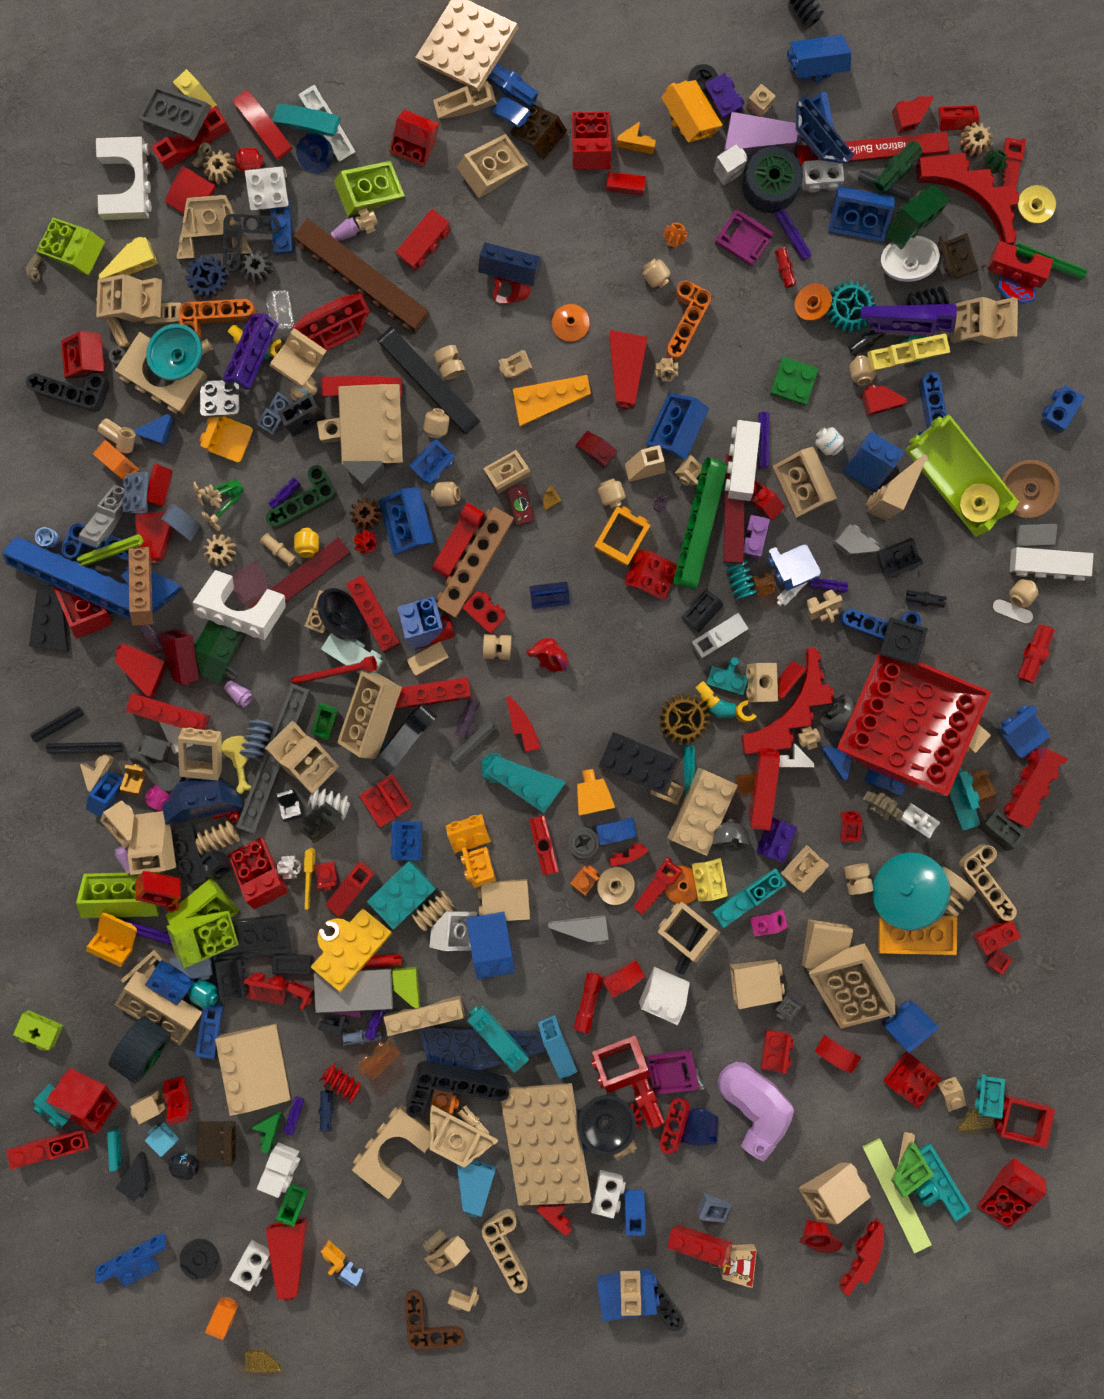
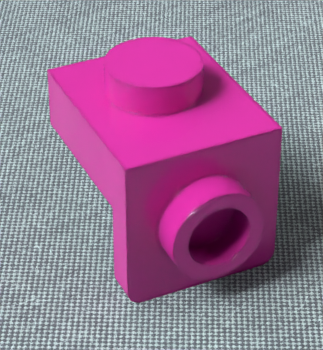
M154 785L153 788L148 790L145 801L150 807L163 811L162 806L170 794L159 788V786Z

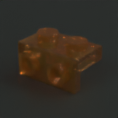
M389 1039L384 1043L382 1041L378 1043L373 1049L375 1052L370 1057L366 1055L359 1062L361 1066L358 1071L363 1076L367 1073L374 1080L401 1054L400 1050Z

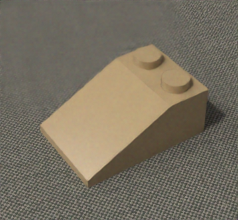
M504 134L465 154L456 168L477 197L481 198L526 168L528 164L509 137Z

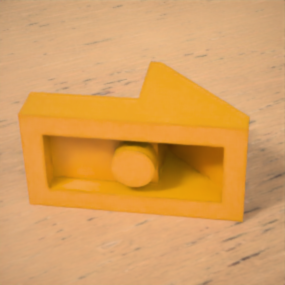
M640 122L620 134L617 138L616 147L649 154L654 153L656 140L650 136H638Z

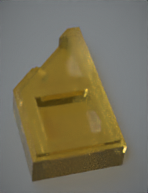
M971 1108L961 1124L959 1123L957 1129L963 1131L995 1127L994 1118L978 1116V1110Z
M266 1350L245 1351V1372H281L282 1366Z

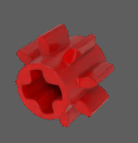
M365 529L363 533L357 532L353 540L356 545L354 549L365 555L368 552H373L378 543L374 539L376 535Z

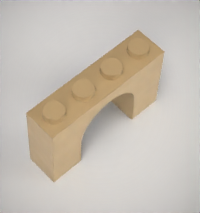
M139 332L115 369L120 374L118 378L127 384L131 381L136 385L134 388L141 393H150L152 395L151 399L161 404L164 402L168 405L167 409L177 414L180 412L184 415L201 389V382L206 381L208 376L196 368L190 375L176 380L169 386L157 387L152 385L147 376L149 365L146 358L150 338Z
M402 1104L398 1109L395 1107L388 1116L391 1119L387 1124L384 1122L376 1131L378 1133L375 1139L371 1138L365 1145L366 1151L363 1155L359 1153L352 1162L355 1164L352 1171L387 1199L399 1187L402 1178L383 1163L380 1156L381 1145L389 1138L403 1137L424 1153L429 1148L430 1126L419 1117L413 1118L407 1115L406 1107Z

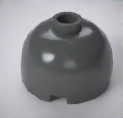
M840 694L831 700L832 703L828 705L832 707L827 713L824 710L820 718L821 723L833 732L845 731L856 706L855 701L847 694L846 696Z
M725 819L724 823H721L715 830L711 848L722 851V847L728 848V851L745 850L749 847L748 831L743 825L735 823L734 819Z

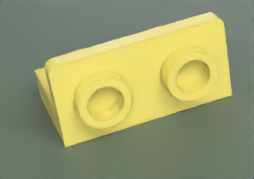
M721 858L692 864L699 901H713L728 896Z

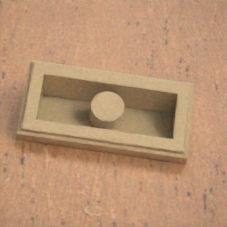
M439 641L409 658L407 662L417 677L447 660L449 656Z

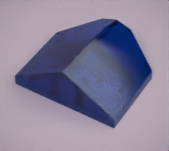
M693 1108L689 1110L681 1142L697 1146L717 1144L718 1117L706 1109Z

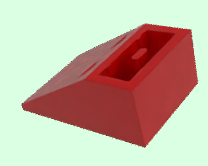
M572 112L573 170L611 169L609 112Z
M263 837L228 854L245 902L254 910L288 893L283 876L278 873L277 864Z
M1013 1158L1001 1169L978 1203L977 1208L1010 1229L1046 1195V1180Z

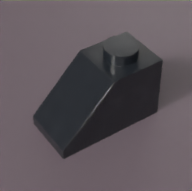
M143 1151L137 1155L115 1188L134 1202L139 1197L143 1198L149 1189L147 1184L150 1181L146 1155Z

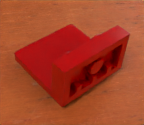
M254 972V974L244 979V984H248L246 998L280 1005L285 1004L289 981H285L284 977L273 976V978L265 977L266 974Z
M906 1051L883 1081L916 1108H919L937 1086L941 1077Z

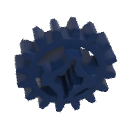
M203 255L202 260L196 257L195 264L189 263L192 268L186 269L189 274L185 276V279L189 281L188 287L193 288L192 292L194 294L199 292L201 298L206 294L209 299L212 293L218 296V290L224 291L221 286L227 285L226 280H224V278L228 277L227 273L224 272L226 268L224 265H221L219 259L215 261L213 256H210L209 260H207L205 255ZM204 271L208 274L209 282L205 279Z

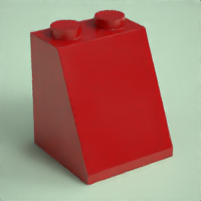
M71 1068L61 1077L60 1082L46 1100L53 1110L97 1135L119 1103L118 1099L105 1084Z

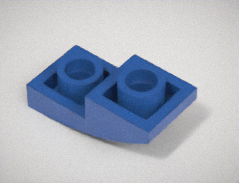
M502 97L491 110L495 117L505 119L509 125L515 127L522 126L531 114L522 105L505 97Z

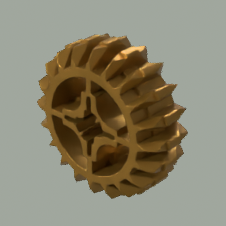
M679 693V700L673 695L671 696L673 703L666 700L665 703L668 707L661 706L665 714H658L659 717H664V720L658 721V724H665V727L660 730L662 732L668 730V733L665 735L666 738L673 735L671 742H675L676 738H679L678 744L681 745L683 739H685L688 745L690 744L689 738H692L693 742H697L695 736L698 735V737L702 738L703 734L700 731H708L703 725L710 724V721H704V717H710V714L703 713L708 707L701 708L700 705L704 701L700 700L696 703V695L690 700V693L686 694L685 699H683L682 693ZM679 703H688L693 707H691L688 711L683 712L680 709H678L675 705ZM671 710L677 718L672 727L669 724V713ZM696 711H698L700 718L698 727L692 722V716ZM679 714H683V716L689 714L687 724L685 722L679 724L681 720ZM682 726H686L693 731L688 735L676 733Z

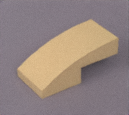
M620 1271L621 1316L641 1315L640 1271Z

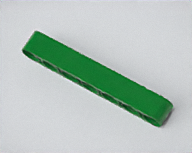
M710 457L704 460L674 576V583L676 585L691 590L697 587L727 471L726 463Z

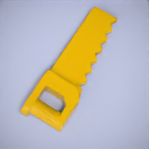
M309 848L305 851V910L310 908L312 871L314 870L316 852L314 848Z

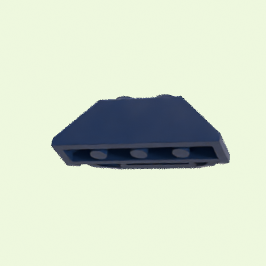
M807 94L796 103L795 131L798 133L799 138L807 144L811 153L820 161L846 164L854 156V153Z
M219 777L218 781L193 779L178 782L163 804L162 809L165 825L243 810L241 796L236 788Z

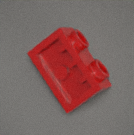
M766 1029L761 1069L778 1071L782 1074H786L787 1069H790L791 1058L788 1057L789 1051L793 1050L794 1039H791L789 1033Z

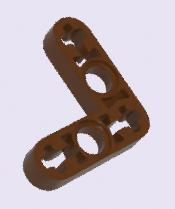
M411 1290L407 1293L405 1298L408 1345L412 1349L456 1347L462 1344L464 1330L459 1326L425 1328L424 1305L421 1292ZM412 1296H415V1299H419L414 1310H412L413 1302L409 1301ZM418 1315L421 1321L419 1324H413L410 1321V1317ZM444 1332H447V1336H453V1332H457V1335H459L458 1340H454V1337H447V1341H444ZM439 1333L442 1339L439 1342H434L431 1340V1335ZM425 1334H428V1336H427V1342H428V1343H425V1340H426V1339H422V1338H425ZM415 1335H418V1338H420L419 1343L412 1340Z

